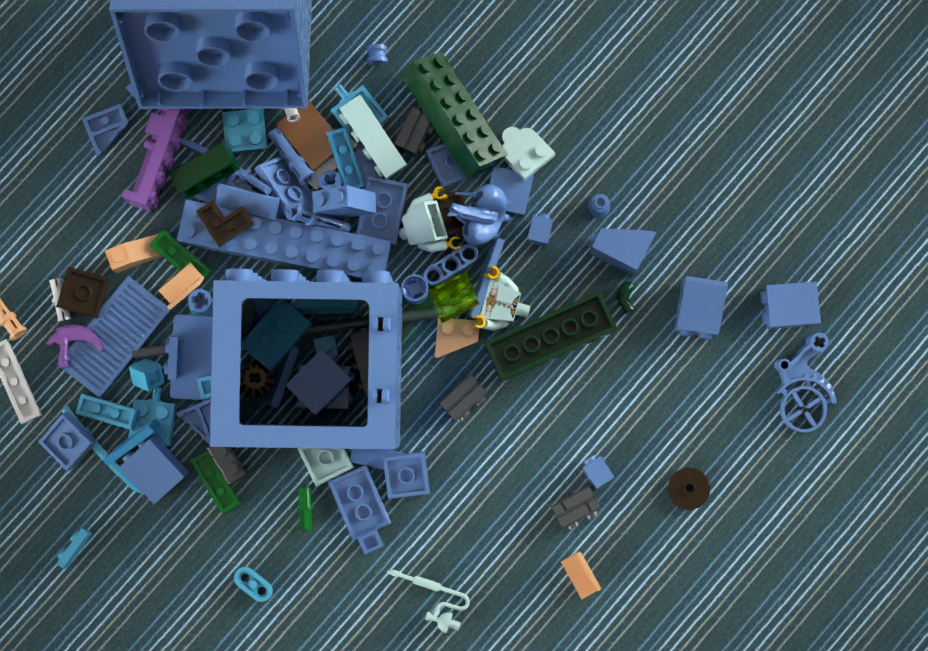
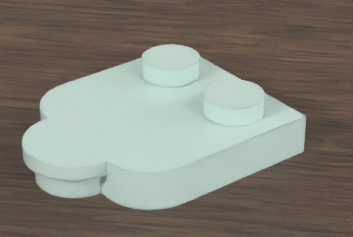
M509 127L502 134L504 142L502 147L508 154L503 159L524 181L555 157V152L530 128L519 130L516 127Z

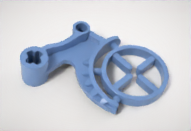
M823 333L810 334L806 338L805 345L790 360L778 359L774 363V368L779 371L782 385L776 390V393L784 395L780 403V415L783 422L790 429L797 432H811L819 428L826 418L827 404L837 403L834 390L828 380L819 372L810 369L807 365V361L828 347L829 339ZM815 339H820L821 342L818 343L820 346L814 345ZM796 381H806V386L794 387L789 391L785 389ZM812 382L819 385L826 392L827 399L818 390L811 387ZM801 389L812 391L818 396L807 403L805 408H811L820 401L822 404V414L817 423H815L809 412L805 411L803 413L811 425L807 429H799L789 422L802 413L801 410L795 411L788 417L785 415V403L790 395L799 407H803L801 399L795 392Z

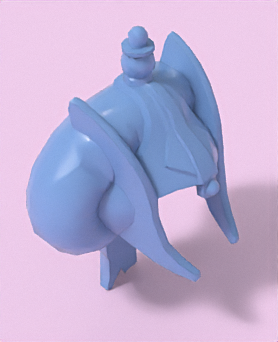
M486 184L481 186L476 193L455 192L456 195L475 197L478 201L470 203L468 207L452 203V206L449 208L450 212L447 214V216H455L464 224L462 236L466 242L479 246L488 243L494 236H500L497 232L502 222L509 223L513 220L511 215L505 214L507 205L513 201L506 199L505 193L498 186Z

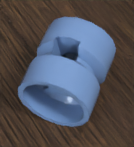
M417 274L409 275L403 280L401 285L402 295L407 303L419 305L426 301L429 288L424 277Z

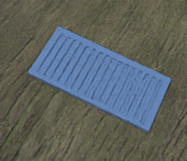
M127 276L100 309L98 318H93L86 327L98 336L104 351L100 352L95 345L88 341L75 340L68 349V367L62 369L97 397L101 398L132 360V351L140 349L171 310L133 280L131 276Z

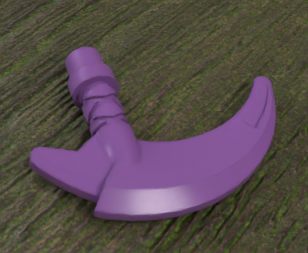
M65 325L55 329L57 332L46 343L48 346L55 343L60 345L59 368L68 367V343L71 341H88L95 345L100 352L104 351L98 336L90 329L81 325Z

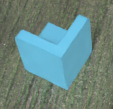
M145 358L129 366L132 383L136 387L149 392L165 383L162 367L159 363Z

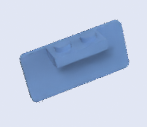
M182 314L174 316L173 335L169 337V340H166L165 352L169 353L168 361H165L164 373L168 374L167 379L171 380L170 396L172 398L208 400L211 398L201 399L196 378L211 375L213 316Z

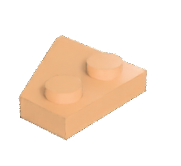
M438 317L435 358H440L466 346L478 343L479 328L473 329L471 325H477L478 321Z

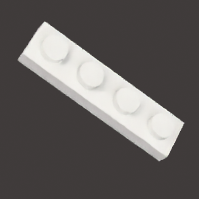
M9 340L1 341L0 378L20 423L25 424L42 416Z

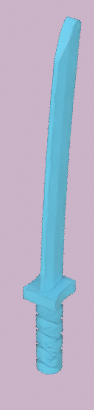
M66 406L64 409H62L63 413L67 411L80 424V426L96 441V439L89 433L91 432L90 429L85 428L84 425H82L80 420H78L77 416L74 415L73 411H71L69 406ZM96 441L91 448L104 461L108 453ZM116 461L109 465L110 469L134 492L144 494L125 474Z

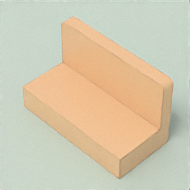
M191 263L185 266L158 290L169 302L167 308L171 310L201 284L204 277Z
M580 551L561 561L581 599L601 590L599 583Z

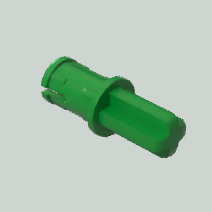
M298 488L299 507H297V510H299L300 530H311L312 509H314V507H311V488Z

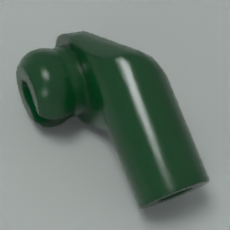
M631 282L622 283L617 293V301L626 314L635 309L629 300L630 294L634 290V285Z

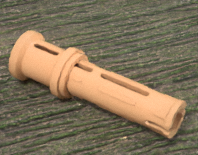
M0 298V326L5 327L12 341L17 340L27 332V329L22 327L16 319L17 315L10 312Z

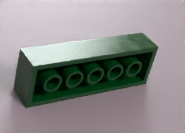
M442 52L413 61L404 70L401 77L466 178L496 166L508 155Z
M598 291L485 341L484 346L502 383L616 332L617 326L601 292Z

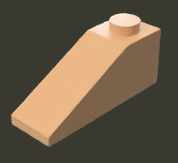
M158 234L126 242L105 250L112 271L118 274L161 257L162 255L150 246V243Z

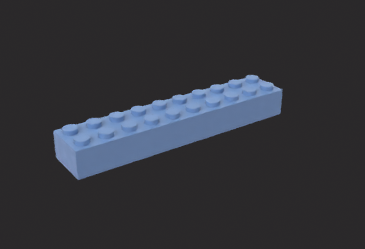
M191 200L185 201L177 241L182 245L317 272V270L344 271L347 278L362 281V271H387L392 248L391 241L314 225L307 226L304 223L279 218L273 220L249 213L248 215L255 225L223 246L218 247L196 213L206 203ZM218 206L224 217L235 211Z

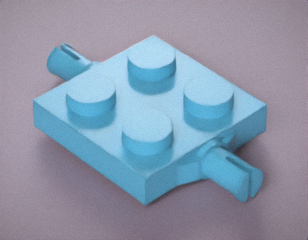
M342 84L334 89L342 99L330 111L343 127H347L349 135L355 142L356 140L351 134L354 130L350 124H344L339 116L342 114L339 108L361 95L380 125L389 119L388 115L363 85L350 93H347Z
M156 387L153 389L152 399H134L133 408L140 410L135 430L129 429L128 438L152 420L157 419L161 425L148 438L150 439L156 435L165 446H171L177 404L165 403L160 400L162 388Z

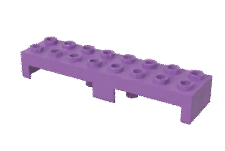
M161 109V115L151 113L145 133L153 135L152 139L147 137L144 143V147L148 148L133 192L124 189L121 195L129 205L149 212H153V209L158 207L160 202L159 192L166 185L167 177L165 176L167 170L173 166L174 151L180 147V134L182 131H185L188 124V119H186L188 112H192L193 109Z

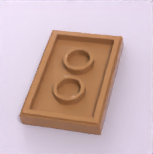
M308 100V108H297L300 115L298 121L288 122L286 116L276 126L315 172L333 157L326 132L333 129Z

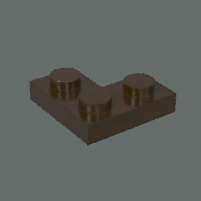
M212 200L196 211L218 247L223 246L255 225L243 206L224 217L215 201Z

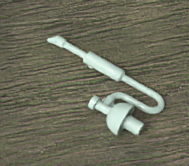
M397 570L387 571L392 576L413 581V584L437 592L441 590L464 598L465 605L462 607L447 602H440L431 613L427 612L425 617L427 621L438 622V628L444 633H447L448 628L459 630L461 622L452 620L453 613L446 612L438 617L440 614L439 608L446 606L458 611L466 610L470 603L466 594L443 587L440 583L419 576L412 577Z

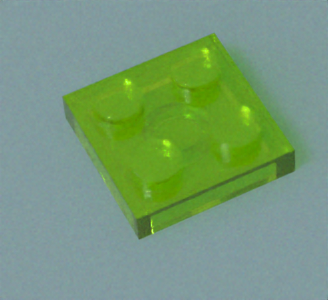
M467 272L429 290L438 317L442 323L480 304Z

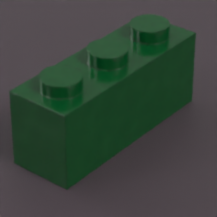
M222 142L213 145L205 153L196 155L193 160L186 164L177 166L174 171L170 172V176L178 194L188 200L240 170V167L232 149Z

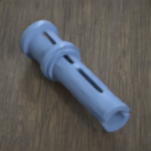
M279 128L271 130L268 133V137L288 162L289 170L298 177L299 184L305 185L312 181L316 174L305 164L306 160L295 152Z
M298 202L292 205L289 212L290 220L305 222L307 226L317 225L348 233L350 231L351 225L349 222L313 213V207L306 208Z

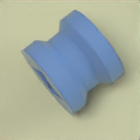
M373 44L366 47L369 53L368 65L381 66L388 63V59L385 56L387 52L386 45Z

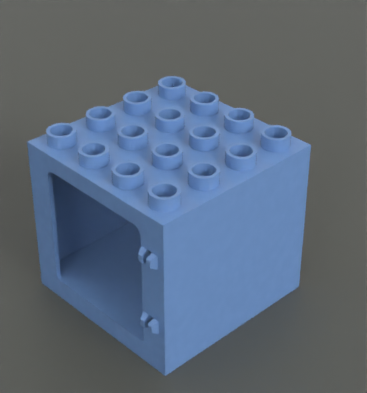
M110 0V14L139 109L308 108L312 0Z
M226 269L225 280H213L210 447L397 449L400 446L403 295L399 284L392 281L390 272L362 271V282H351L347 275L344 274V271L317 270V282H309V280H306V277H302L298 270H271V281L262 279V276H258V273H253L252 269ZM248 298L364 300L369 304L367 425L240 424L241 313L244 300ZM378 318H384L383 331H378ZM377 389H382V403H377Z

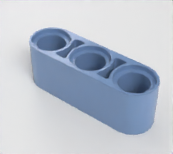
M471 244L464 245L428 267L424 272V278L428 286L438 287L474 265L478 260L477 248ZM470 250L475 256L473 259L467 260L463 257V253ZM453 261L457 264V268L449 271L445 267L446 263ZM436 272L439 275V279L431 282L427 278L428 274Z

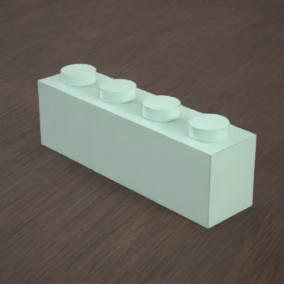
M361 95L339 108L342 112L339 116L345 125L350 124L354 131L351 134L356 142L361 141L365 146L362 151L368 160L373 158L377 164L374 169L380 178L384 176L386 179H389L407 167V164Z

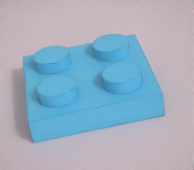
M264 109L222 112L225 144L232 149L233 153L268 150Z

